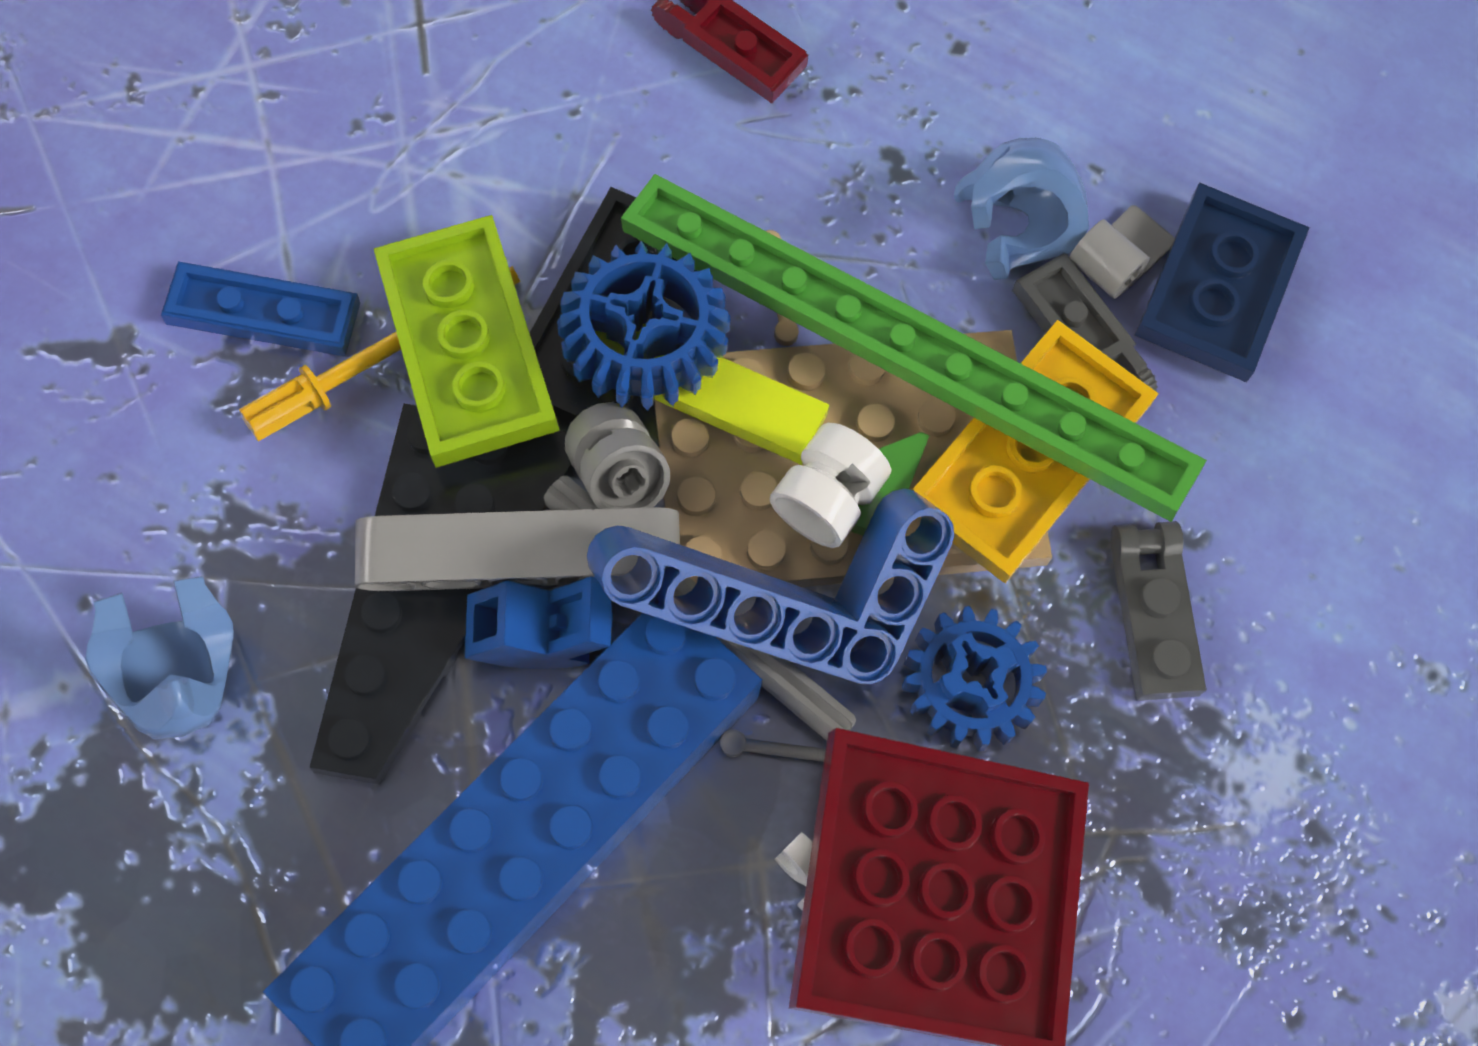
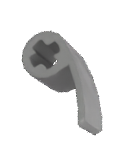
M1132 205L1112 225L1105 219L1094 225L1079 241L1069 258L1081 272L1113 299H1116L1170 250L1174 237L1139 207Z

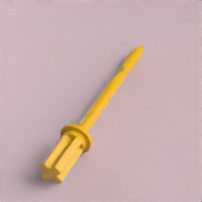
M513 266L509 267L514 285L521 281ZM397 333L390 334L318 376H315L308 366L303 365L299 368V376L240 408L239 411L243 416L242 419L259 442L318 407L326 411L331 408L326 392L401 350Z

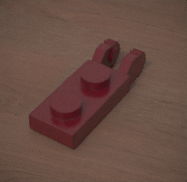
M658 0L652 6L651 15L663 30H667L676 39H683V42L770 103H773L807 67L809 56L806 53L807 51L733 0H680V3H683L685 7H688L690 11L696 14L695 16L679 5H675L672 0Z

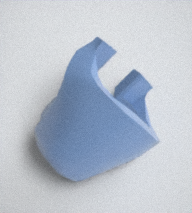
M1037 137L1018 138L1002 143L989 153L974 171L965 175L955 187V201L961 203L964 200H972L971 210L974 229L990 227L993 205L1014 208L1028 216L1029 224L1023 233L1017 236L1000 235L988 243L985 264L994 280L1008 279L1009 272L1013 268L1056 258L1063 253L1068 255L1074 250L1089 229L1088 205L1083 182L1075 166L1062 148L1046 139Z
M203 576L173 581L183 621L155 625L132 632L123 593L93 602L95 616L85 658L89 674L134 727L153 739L184 737L210 725L221 709L234 639L233 622L227 611L218 603L205 585Z

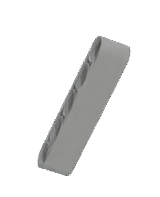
M641 507L392 515L359 518L356 520L355 588L368 591L487 588L506 580L532 587L564 586L590 576L595 577L588 566V547L595 535L605 528L616 525L626 526L680 545L679 512L670 508ZM629 555L617 561L612 568L611 575L620 576L627 574L636 565L638 556Z

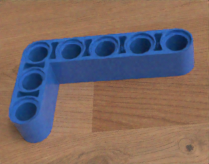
M899 489L890 492L882 498L876 507L835 598L626 526L616 525L605 528L595 535L588 547L587 561L589 569L605 593L620 606L856 683L873 684L887 677L896 666L952 546L954 527L946 513L914 490ZM918 517H922L916 531L909 536H905L911 522ZM629 555L638 556L636 565L627 574L620 576L611 575L612 568L617 561ZM698 576L697 583L690 592L685 595L674 596L675 589L681 581L688 577ZM894 577L890 588L878 595L882 584L889 578ZM756 597L755 603L749 611L734 616L741 602L747 598ZM812 617V621L807 629L801 633L794 634L795 628L801 621ZM867 637L865 643L861 648H859L855 652H851V649L857 641H859L861 638Z

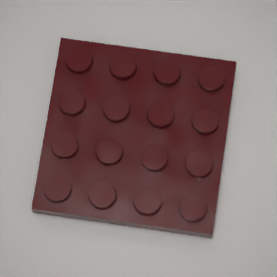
M835 728L830 731L826 745L788 1009L986 1046H1065L1089 783L845 729Z

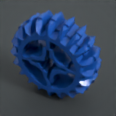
M642 241L636 247L635 254L625 255L615 245L613 251H611V262L609 263L593 255L589 262V274L575 272L571 280L572 291L563 293L560 302L563 314L560 315L557 321L558 334L564 340L561 343L563 357L567 362H574V375L578 381L582 382L593 379L592 390L598 398L611 389H615L616 402L621 408L629 401L631 395L641 396L642 406L647 411L653 405L654 396L660 394L663 395L668 403L674 406L679 398L678 387H682L696 395L697 391L701 388V376L713 378L718 370L717 358H723L728 349L726 333L730 330L731 319L728 310H724L726 297L723 288H713V276L710 268L694 272L695 260L692 258L691 253L677 261L672 260V250L667 243L662 247L658 255L648 254V249ZM663 297L680 305L691 319L683 317V311L669 306ZM652 311V319L648 320L649 314ZM641 329L639 338L636 340V332ZM594 330L606 333L608 340L621 344L625 349V354L621 355L606 346Z

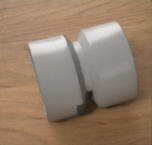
M614 402L600 403L582 411L571 422L565 435V452L596 508L654 507L664 497L670 484L669 465L635 412L626 405L621 408L618 403Z

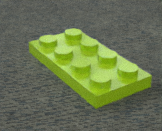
M492 215L373 248L430 456L436 468L560 431Z

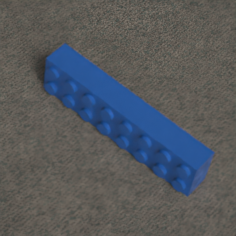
M642 613L263 993L314 1046H427L721 739L724 732L728 731L758 700L762 679L715 636Z

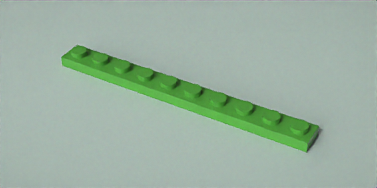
M656 174L652 176L621 217L623 231L659 251L667 243L672 250V257L676 260L691 253L692 258L695 260V270L699 271L710 268L713 279L1170 522L1173 521L1207 461Z

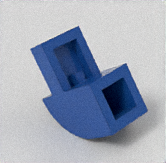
M593 576L550 591L506 580L468 594L465 659L523 669H560L589 664L590 652L611 646V628L613 624L612 600Z

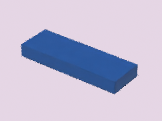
M178 261L161 316L166 325L346 357L360 307V300L357 293Z

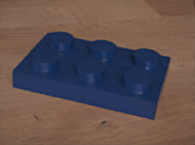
M1199 182L1188 204L1134 336L1247 383L1255 372L1310 227Z

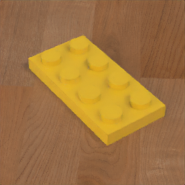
M1059 320L1053 324L1021 362L1024 366L1134 423L1139 421L1159 394ZM973 418L912 490L949 516L954 527L952 543L1006 584L1090 479Z

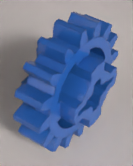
M965 606L959 615L958 623H954L945 612L939 614L934 623L936 634L923 627L915 639L916 644L921 650H909L904 660L905 666L917 672L906 676L902 683L903 691L919 694V698L912 704L909 710L911 715L917 716L928 713L933 719L926 733L932 737L944 727L951 731L950 747L955 749L958 748L965 736L973 737L977 751H984L988 747L992 733L1003 745L1009 743L1016 735L1013 724L1026 729L1035 719L1034 714L1027 706L1038 707L1046 696V692L1032 685L1040 681L1047 673L1045 665L1030 664L1029 658L1039 647L1036 641L1019 643L1016 636L1022 624L1018 621L1013 622L1006 629L997 626L998 610L991 609L983 621H976L971 606ZM976 641H981V642L987 643V644H989V645H991V646H993V647H990V646H987V645H984V644H981V643H977ZM941 651L943 654L941 661L946 668V673L941 676L939 681L933 683V662L935 656ZM967 671L971 676L981 673L986 681L983 686L978 681L966 683L962 678L964 672ZM1014 674L1015 693L1008 707L1006 700L1009 697L1003 685L1007 677ZM951 708L971 713L974 718L961 715Z

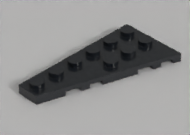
M404 403L375 516L549 510L543 497L549 487L561 476H567L572 468V464L565 452V435L567 432L557 431L436 468L430 456L417 406ZM485 588L411 591H368L355 589L309 767L314 773L380 785L422 717L421 711L441 678H446L458 658L457 653L464 643L466 636L467 595Z

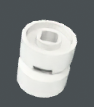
M828 422L821 425L802 451L801 460L804 466L795 465L788 470L771 493L770 503L776 513L795 531L822 546L836 548L840 547L860 519L861 511L858 505H867L872 502L889 478L892 469L883 453L867 438L841 424Z

